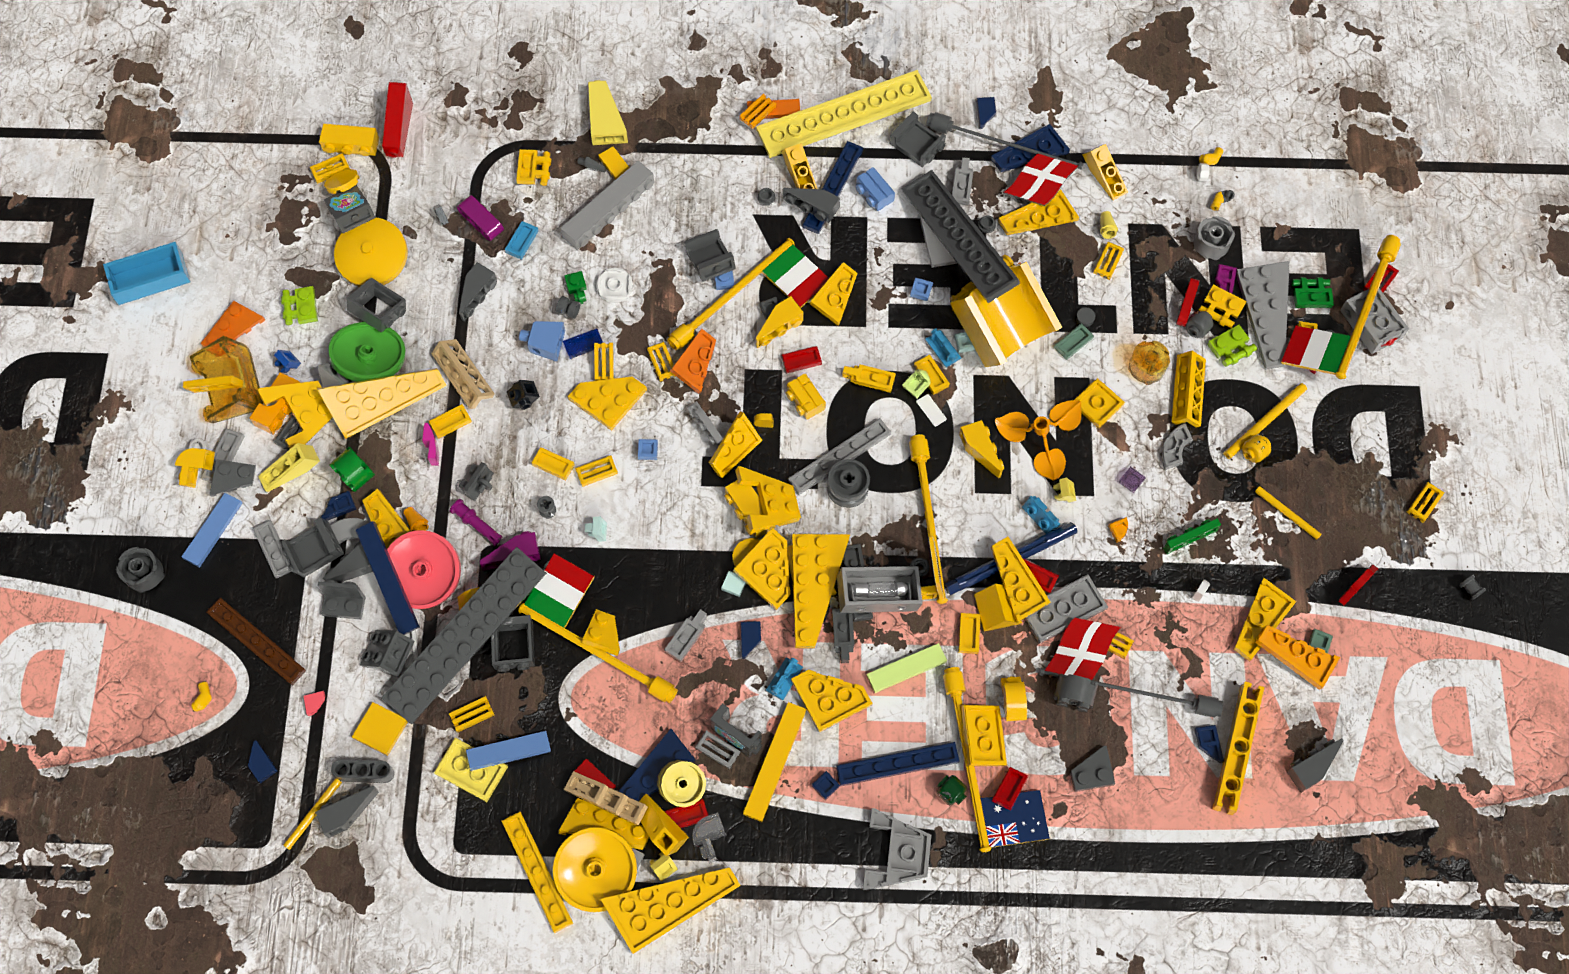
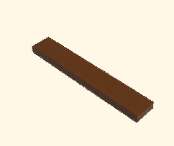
M219 598L207 611L213 619L292 686L306 672L300 664L222 598Z

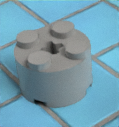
M1219 216L1204 219L1194 236V250L1206 258L1220 259V257L1228 252L1235 236L1231 223Z

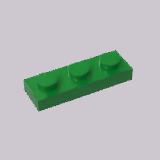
M1218 518L1212 521L1210 519L1205 520L1195 529L1190 527L1180 536L1173 535L1169 537L1163 549L1168 555L1217 532L1221 523Z

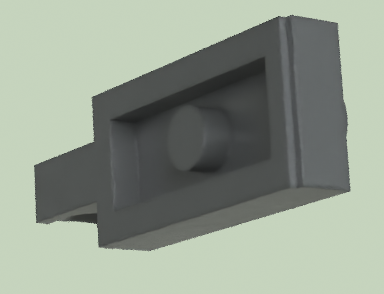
M840 608L832 609L835 652L840 653L841 663H849V652L854 651L852 613H840Z

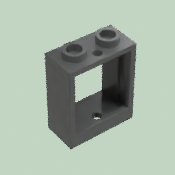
M370 278L346 298L347 311L381 333L386 328H390L394 321L406 313V299L373 278ZM375 296L392 308L382 317H379L363 305Z
M530 615L508 617L491 636L492 665L495 670L507 672L512 668L528 670L530 667H535L533 620ZM527 629L528 658L500 661L499 632Z

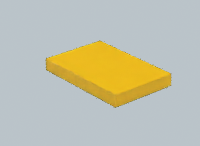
M961 706L967 765L1006 766L1007 760L1000 706Z

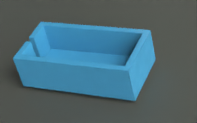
M176 242L103 264L106 277L109 280L108 285L111 295L118 305L191 282L182 251Z

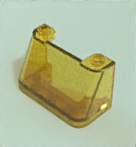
M222 336L190 356L193 371L203 375L205 379L232 375L243 380V387L208 391L211 405L203 409V417L206 422L218 423L254 412L259 403L264 405L257 392L260 386L252 354L245 344Z

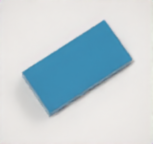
M522 221L506 246L505 252L522 260L539 232L538 227Z

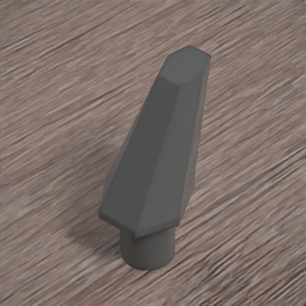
M591 157L578 158L579 165H585L589 169L606 172V167Z

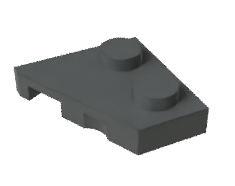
M216 459L210 496L214 497L219 493L231 492L241 487L252 486L256 465Z
M1103 746L1071 770L1070 775L1074 792L1115 785L1107 746Z

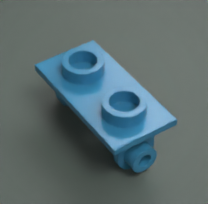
M933 329L931 331L932 335L925 339L945 367L961 359L958 352L941 330Z
M1030 496L1022 508L1046 534L1051 532L1053 528L1056 529L1060 526L1059 519L1051 511L1045 512L1047 506L1039 497Z
M786 657L766 691L784 700L793 685L791 678L799 675L803 666L797 664L798 661L795 658L789 659Z

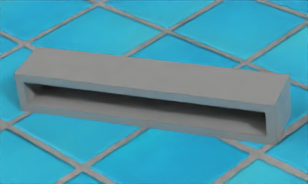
M637 161L560 228L562 237L576 250L584 247L594 235H598L604 226L612 223L620 212H624L628 205L633 201H637L644 191L649 190L653 186V173L641 162Z

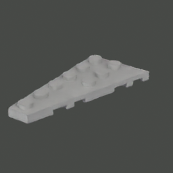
M1290 261L1236 270L1237 281L1243 300L1247 301L1245 304L1265 370L1284 366L1281 361L1286 351Z

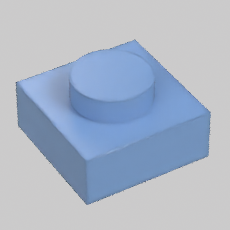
M733 271L715 277L716 290L731 289L735 285Z
M915 278L910 297L928 301L933 282Z
M639 439L638 460H657L658 440Z

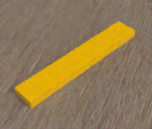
M790 702L787 703L743 815L763 822L807 709Z
M521 812L502 820L553 932L556 933L574 924Z

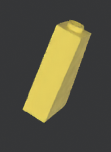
M600 80L588 82L592 144L628 143L626 128L607 82Z

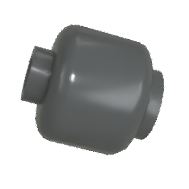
M1195 311L1189 317L1185 326L1188 334L1195 338H1203L1213 327L1212 316L1206 311Z

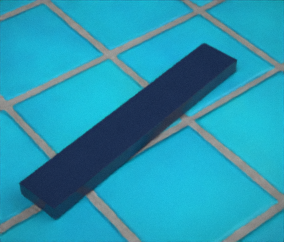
M849 141L846 142L821 190H826L838 197L840 196L863 152L862 146ZM809 213L803 223V228L820 234L825 221H820Z
M371 521L356 529L398 632L406 635L420 628L376 522Z
M952 742L836 765L841 787L957 764L960 761L956 744Z

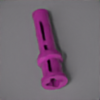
M458 499L451 506L450 513L456 514L461 518L462 523L471 525L494 546L501 541L499 539L503 538L502 535L479 518L474 509L467 507L462 499Z

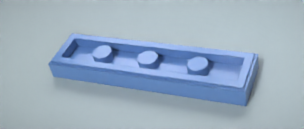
M224 493L182 555V558L200 568L243 504L242 501Z
M546 731L466 750L470 771L551 752Z

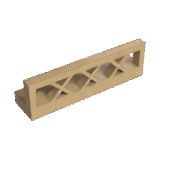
M456 339L439 341L431 354L469 409H475L483 399L493 398L494 392ZM449 346H453L456 351L450 349ZM479 388L483 389L486 393H481Z

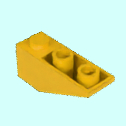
M802 143L782 150L785 164L796 188L817 189Z
M1106 144L1082 154L1089 170L1112 200L1128 193Z
M791 296L777 304L756 337L757 348L768 345L772 339L777 336H783L787 330L792 327L796 328L802 323L804 312Z
M982 420L962 426L959 436L966 452L997 478H1000L1004 465L1002 460L998 459L996 455L997 448L994 442L991 443L988 427L984 426Z
M645 794L639 801L648 807L641 823L651 841L665 856L677 852L689 837L648 794Z

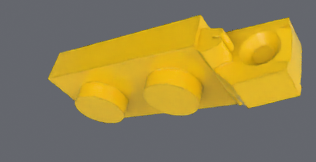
M861 364L854 366V368L844 366L842 377L850 379L852 383L890 393L896 375L893 372Z

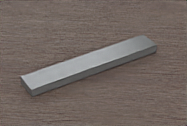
M879 418L789 477L788 482L793 485L794 490L800 495L828 477L830 469L838 461L855 459L890 436L891 431Z

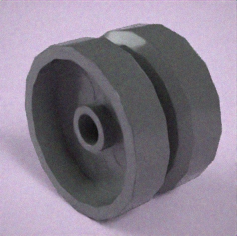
M852 459L841 460L834 464L828 474L827 491L830 499L835 504L846 508L856 507L863 503L869 491L870 475L868 469L859 461Z

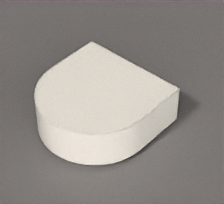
M1203 580L1192 599L1196 602L1200 601L1210 583Z

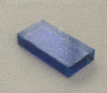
M598 329L563 341L569 359L593 351L594 343H603Z

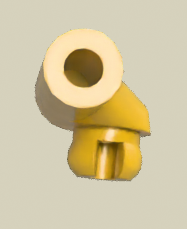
M1216 147L1213 153L1200 155L1199 162L1216 165L1224 150Z
M208 682L198 684L200 694L191 705L192 709L196 712L205 709L212 700Z

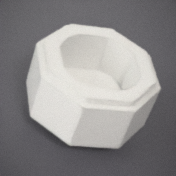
M1200 163L1197 168L1196 175L1199 181L1208 180L1209 165L1206 163Z
M200 438L192 440L189 445V449H210L208 442Z

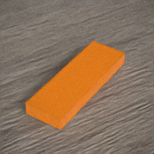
M771 100L772 103H776V108L764 119L781 118L799 112L800 100ZM747 101V108L755 101ZM767 105L765 108H763V109L761 110V112H760L757 116H755L753 119H755L756 117H758L769 105Z

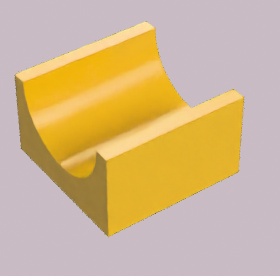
M1027 262L1009 267L1019 279L1020 284L990 303L986 302L976 287L950 302L985 367L1004 364L1007 362L1006 358L1018 349L1062 328Z

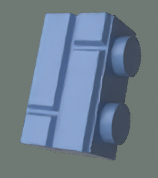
M872 167L866 173H862L857 177L856 190L860 195L863 194L866 197L870 207H874L879 211L894 201L895 192L875 168Z

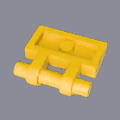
M520 149L517 184L535 185L536 178H540V184L546 186L550 179L549 166H551L552 160L550 152L545 151L543 156H538L537 150ZM537 165H542V170H537Z
M1213 284L1204 300L1205 303L1210 305L1209 308L1201 305L1199 311L1208 312L1213 320L1219 322V325L1232 328L1235 322L1230 320L1229 317L1232 316L1237 319L1247 301ZM1217 308L1224 312V316L1214 312V309Z

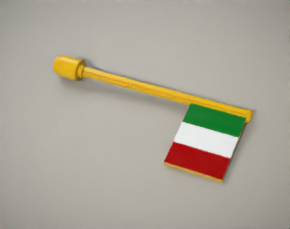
M1387 235L1382 240L1377 253L1380 263L1352 335L1348 336L1296 325L1282 358V364L1333 374L1338 379L1346 378V372L1387 265L1395 261L1401 246L1399 237Z
M787 238L780 247L694 321L687 325L682 323L670 333L667 342L674 350L682 349L694 338L693 333L700 325L761 273L788 298L791 296L800 308L819 292L829 280V277L794 246V241L791 238Z
M553 554L544 570L547 574L532 590L527 601L519 606L518 612L530 615L535 621L647 685L650 695L664 703H671L678 692V689L674 688L675 685L660 676L649 678L607 652L582 644L583 638L565 629L595 576Z

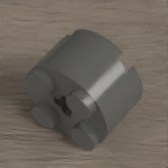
M133 547L126 550L119 558L118 567L116 568L119 578L137 592L141 593L154 588L164 578L161 561L149 549Z
M1059 674L1053 699L1056 700V705L1068 707L1069 704L1076 706L1075 710L1087 712L1088 709L1093 708L1098 683L1095 682L1092 685L1090 684L1091 680L1072 674H1068V678H1063V674Z

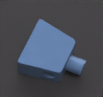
M535 321L531 331H520L519 340L528 342L529 352L558 361L566 331L564 322Z

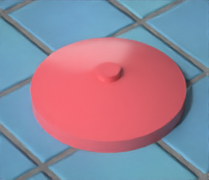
M412 531L397 538L387 549L412 608L428 609L438 606L446 601L457 588L461 575L460 559L454 546L443 536L430 531Z

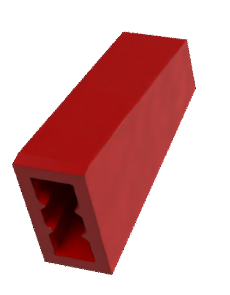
M389 82L382 147L385 155L392 158L404 156L413 108V101L407 83Z

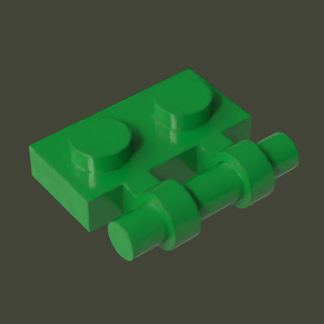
M1306 277L1292 279V286H1299V288H1295L1293 291L1295 308L1333 307L1332 288H1324V286H1330V279H1323V277H1316V279H1307Z

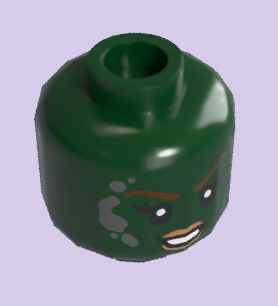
M946 775L936 786L938 788L937 795L949 806L955 802L959 805L967 797L964 794L967 786L955 775L950 777Z

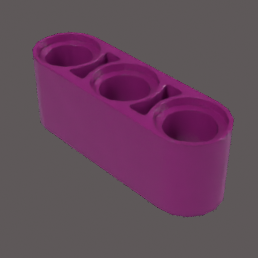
M472 195L456 206L459 213L488 241H492L504 231L502 224Z

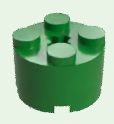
M350 447L345 449L329 464L339 474L342 481L354 492L375 476L370 467Z

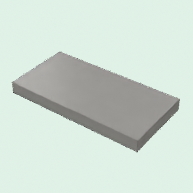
M1087 574L1048 594L1047 597L1051 603L1028 616L1025 620L1039 644L1064 632L1074 618L1087 620L1107 610L1108 606Z

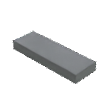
M226 428L214 450L215 456L212 471L204 470L200 478L212 483L216 459L233 461L245 436L242 433Z
M269 520L254 527L253 531L276 579L291 572L292 570L289 566L291 562L282 551L283 545L272 521Z

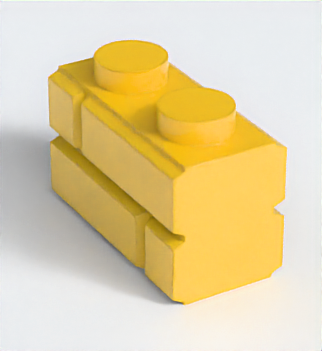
M805 373L787 383L786 396L790 401L795 402L797 405L795 406L800 416L804 415L806 420L826 409L825 400Z

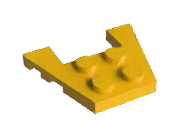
M319 381L257 389L265 406L284 398L299 424L302 432L285 439L289 449L297 443L307 444L333 418L317 390L322 388Z
M741 466L737 467L735 472L738 485L757 487L763 515L749 514L746 518L750 533H755L760 529L767 530L776 525H787L800 520L801 514L793 485Z

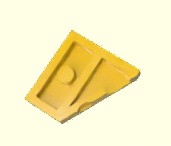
M596 609L583 637L582 644L618 656L620 647L615 616Z

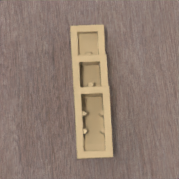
M574 771L564 788L570 794L636 825L640 824L648 808L645 804Z

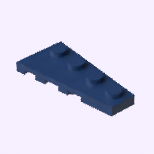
M1051 124L1014 143L1056 157L1070 152V148ZM1008 146L992 155L991 160L1000 172L1025 166L1036 154Z
M670 729L619 792L639 802L645 794L650 796L658 790V775L666 764L675 760H685L694 763L695 758L675 732Z

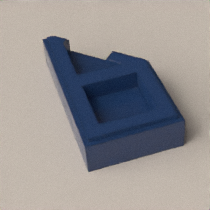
M995 97L977 98L980 129H983L985 124L996 115Z
M350 491L331 497L321 517L328 521L356 510Z
M761 621L741 622L742 659H746L749 653L761 643Z
M1216 725L1196 727L1195 734L1199 749L1218 763H1223L1224 758Z
M254 741L248 767L258 782L262 783L278 770L260 744Z

